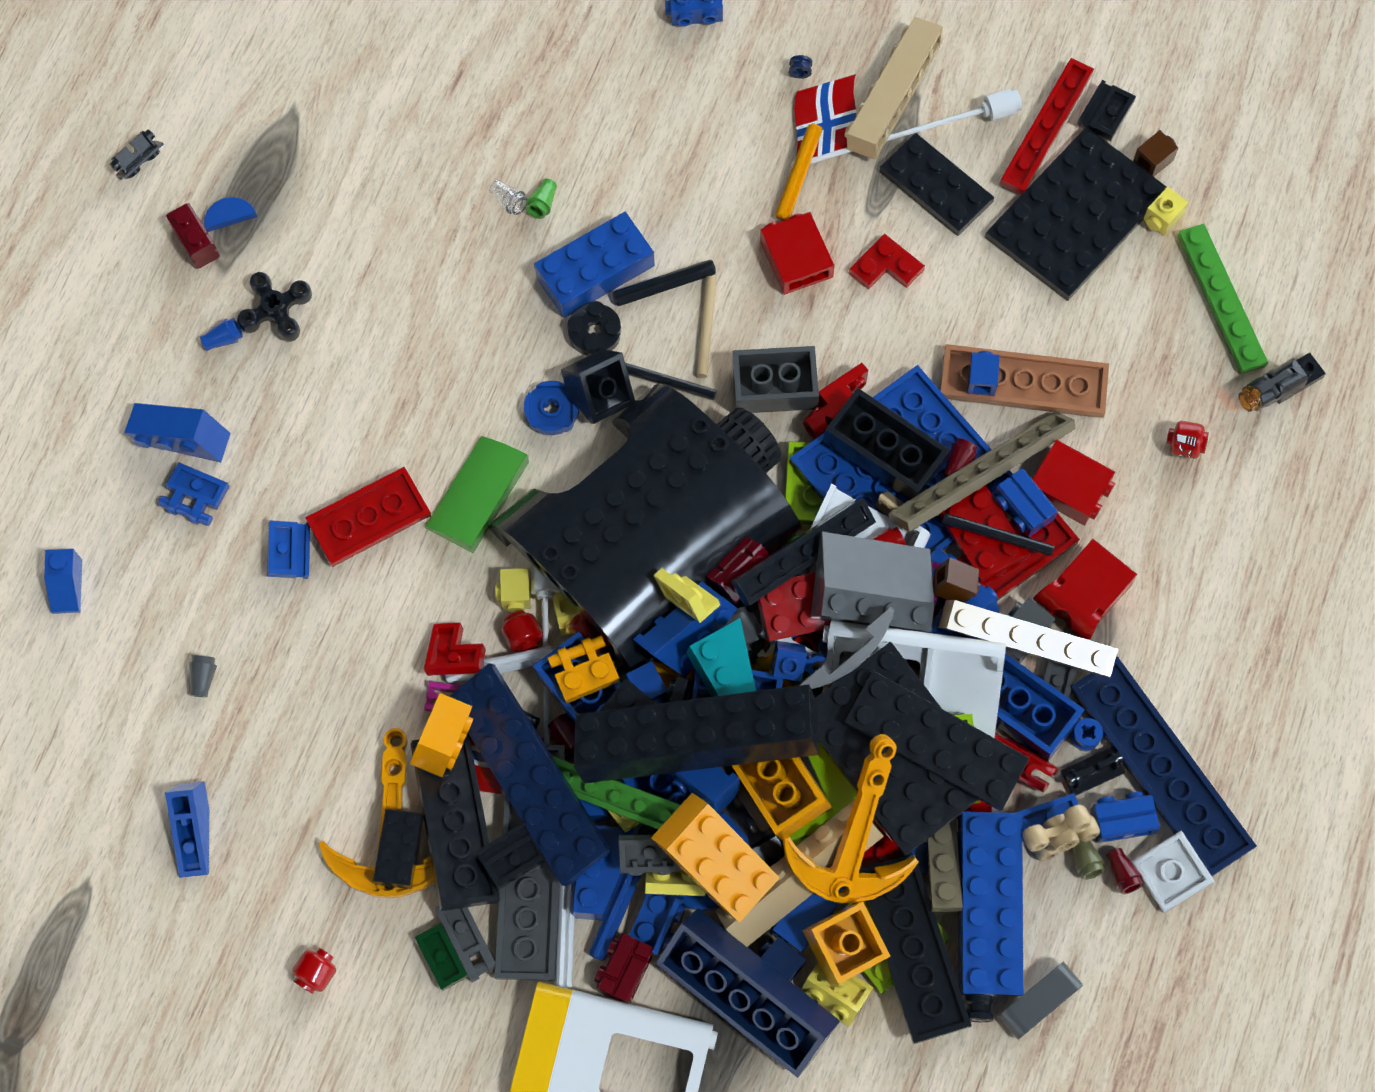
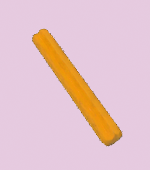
M815 123L807 126L776 210V218L782 221L788 220L792 215L823 131L822 127Z

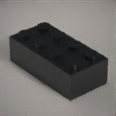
M858 387L827 426L823 438L824 443L908 500L924 492L946 462L950 449Z

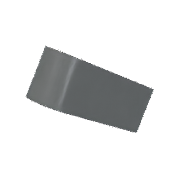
M1063 961L998 1017L1019 1040L1079 990L1083 984Z

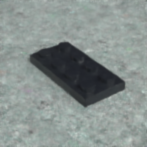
M917 133L913 134L880 166V172L957 236L994 201L993 195Z

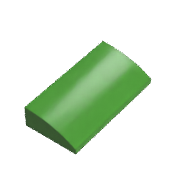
M481 436L425 528L474 553L489 529L488 525L494 521L529 463L528 455L509 445Z

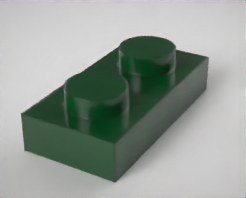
M441 923L415 937L442 991L468 978L465 968Z

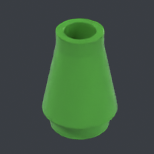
M543 179L539 187L526 200V211L531 216L542 219L550 214L557 184L551 179Z

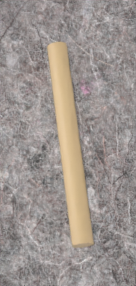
M707 276L705 283L696 374L698 378H707L717 280L714 276Z

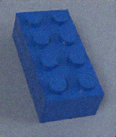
M626 211L534 263L537 280L563 318L568 317L581 306L590 304L655 266L654 251Z

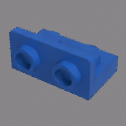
M647 894L629 936L654 948L652 953L659 955L663 949L665 950L674 934L670 933L674 923L679 924L685 913L686 907L682 906L685 897L681 895Z

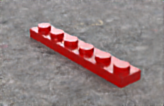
M1070 58L1003 174L999 185L1020 195L1027 190L1093 75L1094 68Z

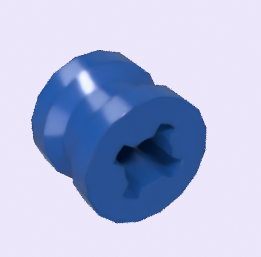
M1084 718L1078 721L1071 734L1073 745L1078 750L1084 752L1095 749L1103 736L1102 726L1098 721L1091 718Z

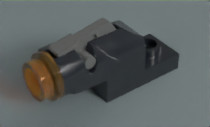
M1309 352L1297 360L1291 359L1278 368L1265 373L1262 377L1248 383L1243 387L1242 392L1238 394V398L1246 411H1259L1275 402L1279 404L1324 378L1326 373Z

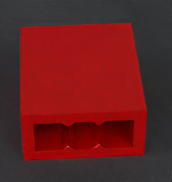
M811 212L805 214L797 213L788 220L779 223L772 222L760 229L761 245L783 295L833 278L835 265Z
M1057 439L1032 479L1058 512L1084 526L1089 518L1096 519L1102 508L1099 501L1102 496L1108 498L1116 484L1112 481L1115 471Z

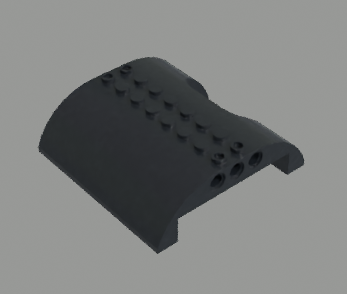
M664 384L652 386L612 421L613 425L628 440L617 452L578 485L561 493H546L537 489H531L488 525L489 530L506 547L512 544L612 644L616 658L630 672L656 659V657L633 639L638 634L644 636L656 626L654 621L660 616L665 618L676 609L674 603L664 596L654 577V574L661 568L671 575L676 573L681 578L687 576L696 584L702 581L717 592L706 576L714 568H717V565L745 537L760 543L771 555L781 549L802 530V525L792 507L756 461L692 401Z

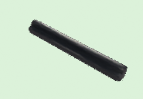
M712 260L694 264L613 292L614 300L617 306H622L706 278L707 276L715 275L716 267Z

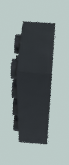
M385 809L373 878L375 885L412 889L424 819L421 813Z

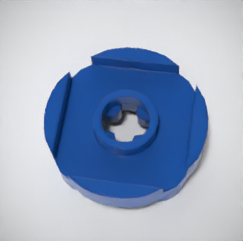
M545 381L536 385V389L532 390L531 393L529 392L524 401V413L531 429L544 435H558L563 432H569L572 430L579 415V409L568 396L565 384L559 381ZM549 403H554L555 407L559 408L554 413L544 411V408L549 407Z

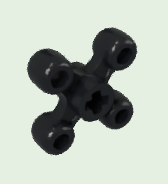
M254 273L250 278V287L256 295L261 297L260 305L253 310L244 309L238 314L237 321L239 327L246 333H253L258 330L262 322L269 320L272 323L278 324V333L283 340L287 342L295 341L300 335V327L295 319L289 317V309L295 304L303 305L311 300L312 291L309 284L303 280H298L292 283L287 292L281 293L277 290H272L271 279L266 273Z

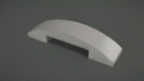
M889 607L866 628L873 637L834 671L824 663L800 685L810 684L811 689L830 684L852 672L870 656L881 642L891 624L895 610Z

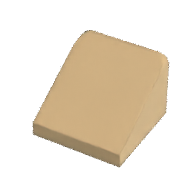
M884 492L878 497L876 508L890 518L889 513L904 503L892 493Z

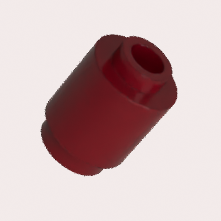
M565 713L553 719L547 727L550 730L549 735L555 744L565 745L566 757L571 755L574 758L575 724Z

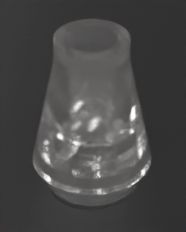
M495 180L491 184L489 192L495 196L507 213L518 215L524 211L527 206V197H525L523 191L500 180Z

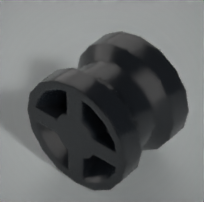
M985 994L964 995L963 1001L966 1004L970 1022L986 1023L994 1021V1015L991 1013L994 996Z

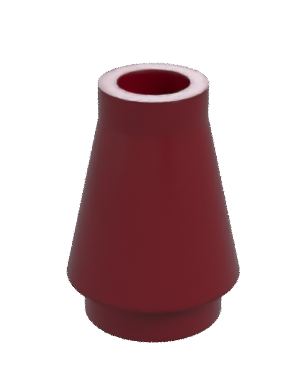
M957 438L956 442L951 444L943 475L947 478L971 463L977 456L975 453L977 446L970 441Z
M1122 848L1112 850L1106 855L1115 888L1120 890L1123 895L1132 893L1143 886L1142 874L1125 855Z

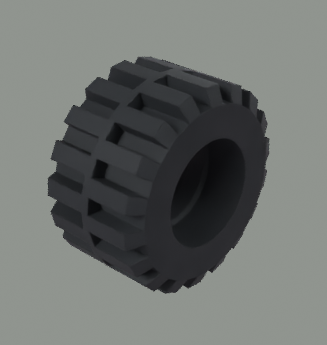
M736 407L717 423L723 431L756 461L765 473L782 460L781 450L773 434L758 417L748 410Z

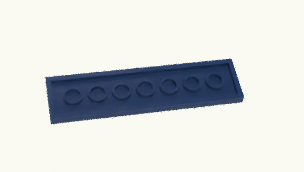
M1118 656L1115 658L1110 677L1090 673L1071 686L1072 694L1083 709H1085L1088 716L1100 723L1104 738L1115 753L1119 752L1123 758L1122 763L1146 796H1153L1155 808L1174 834L1180 831L1184 833L1212 877L1257 847Z
M487 664L449 697L472 706L469 717L474 719L468 731L470 737L522 822H525V827L560 884L568 886L610 853L611 849L495 664Z

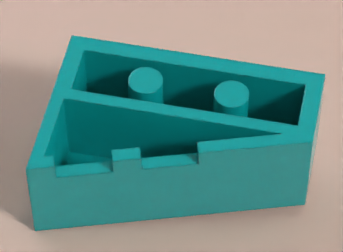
M740 618L689 646L686 654L711 697L756 691Z

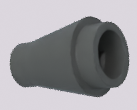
M192 656V662H189L190 696L208 697V691L217 668L214 657Z

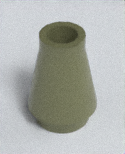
M1080 840L1079 844L1073 847L1077 873L1081 874L1084 880L1103 874L1105 872L1103 867L1105 862L1090 841L1082 842Z

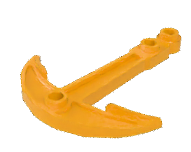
M399 728L388 730L383 738L387 749L383 752L381 782L384 788L379 844L385 809L403 811V788L406 785L407 755L404 750L407 747L408 739L404 731ZM395 738H400L402 740L401 744L397 747L392 746V741ZM399 766L400 772L393 775L390 773L392 767ZM324 841L319 843L327 865L337 877L356 891L377 898H401L425 890L435 882L431 857L423 860L424 865H417L415 867L412 889L396 887L386 889L385 886L374 884L375 867L357 865L355 860L336 852Z
M885 734L875 736L870 742L871 754L865 758L857 784L858 793L832 867L826 868L817 865L810 856L796 847L789 835L783 837L784 851L791 870L807 889L826 900L838 903H856L873 900L897 887L907 878L919 862L913 856L895 864L875 867V873H859L878 800L884 793L892 767L890 760L895 756L897 750L895 742ZM889 746V749L881 754L882 749ZM876 775H880L879 779L873 782V778ZM846 886L843 891L838 892L841 887Z

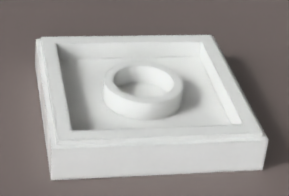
M1182 831L1132 861L1133 865L1142 874V880L1164 913L1215 882Z

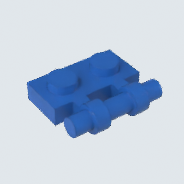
M178 462L166 484L167 489L174 493L171 499L161 496L158 505L166 508L168 513L173 515L180 514L189 518V521L198 525L201 523L209 526L213 516L204 513L206 507L217 510L230 486L223 480ZM185 497L196 501L193 508L182 504Z

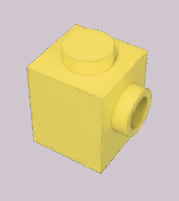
M1167 187L1147 208L1143 221L1146 222L1151 230L1165 236L1184 215L1189 202Z
M529 568L500 569V584L495 585L496 601H501L503 610L514 613L520 610L531 609V576Z

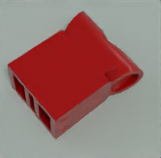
M1092 539L1059 578L1040 590L1033 597V600L1051 615L1064 619L1069 629L1078 637L1090 640L1098 623L1132 586L1137 573L1096 540Z

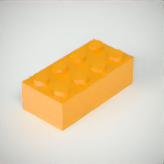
M800 757L732 765L775 835L783 840L784 836L792 835L832 808Z
M693 793L651 837L724 912L739 923L780 878L708 803Z

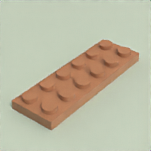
M946 344L940 391L947 399L1104 418L1109 363ZM989 351L995 355H1000L998 386L995 396L967 394L969 363L972 352Z

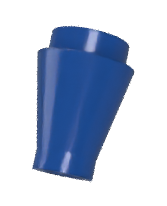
M225 318L206 334L200 336L201 342L207 351L238 343V339L243 338L242 331L234 318L229 320Z

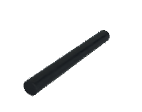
M625 363L628 375L664 384L671 388L711 400L715 399L716 389Z
M945 513L942 524L1048 556H1052L1054 545Z

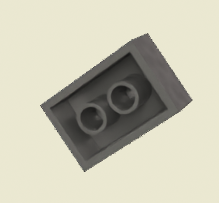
M815 346L733 350L732 365L735 408L742 407L751 413L814 410L818 406L819 390Z

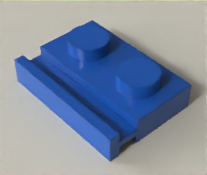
M270 520L268 524L267 577H303L308 579L310 526L308 523L298 524V522Z

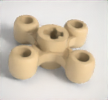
M1078 804L1068 808L1064 814L1048 819L1044 822L1043 826L1036 824L1026 828L1022 836L1027 848L1032 852L1034 851L1040 861H1047L1057 856L1059 852L1075 847L1079 844L1080 840L1082 842L1093 840L1100 834V828L1095 818L1089 815L1086 807Z

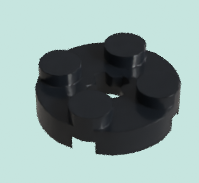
M593 301L590 304L581 306L574 311L567 322L570 343L581 354H594L602 349L612 351L619 344L621 335L620 318L612 308L603 305L599 301ZM599 325L600 333H588L590 326Z

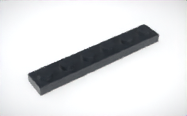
M856 499L731 580L743 605L749 606L817 562L820 532L855 537L875 524L876 521L865 499Z

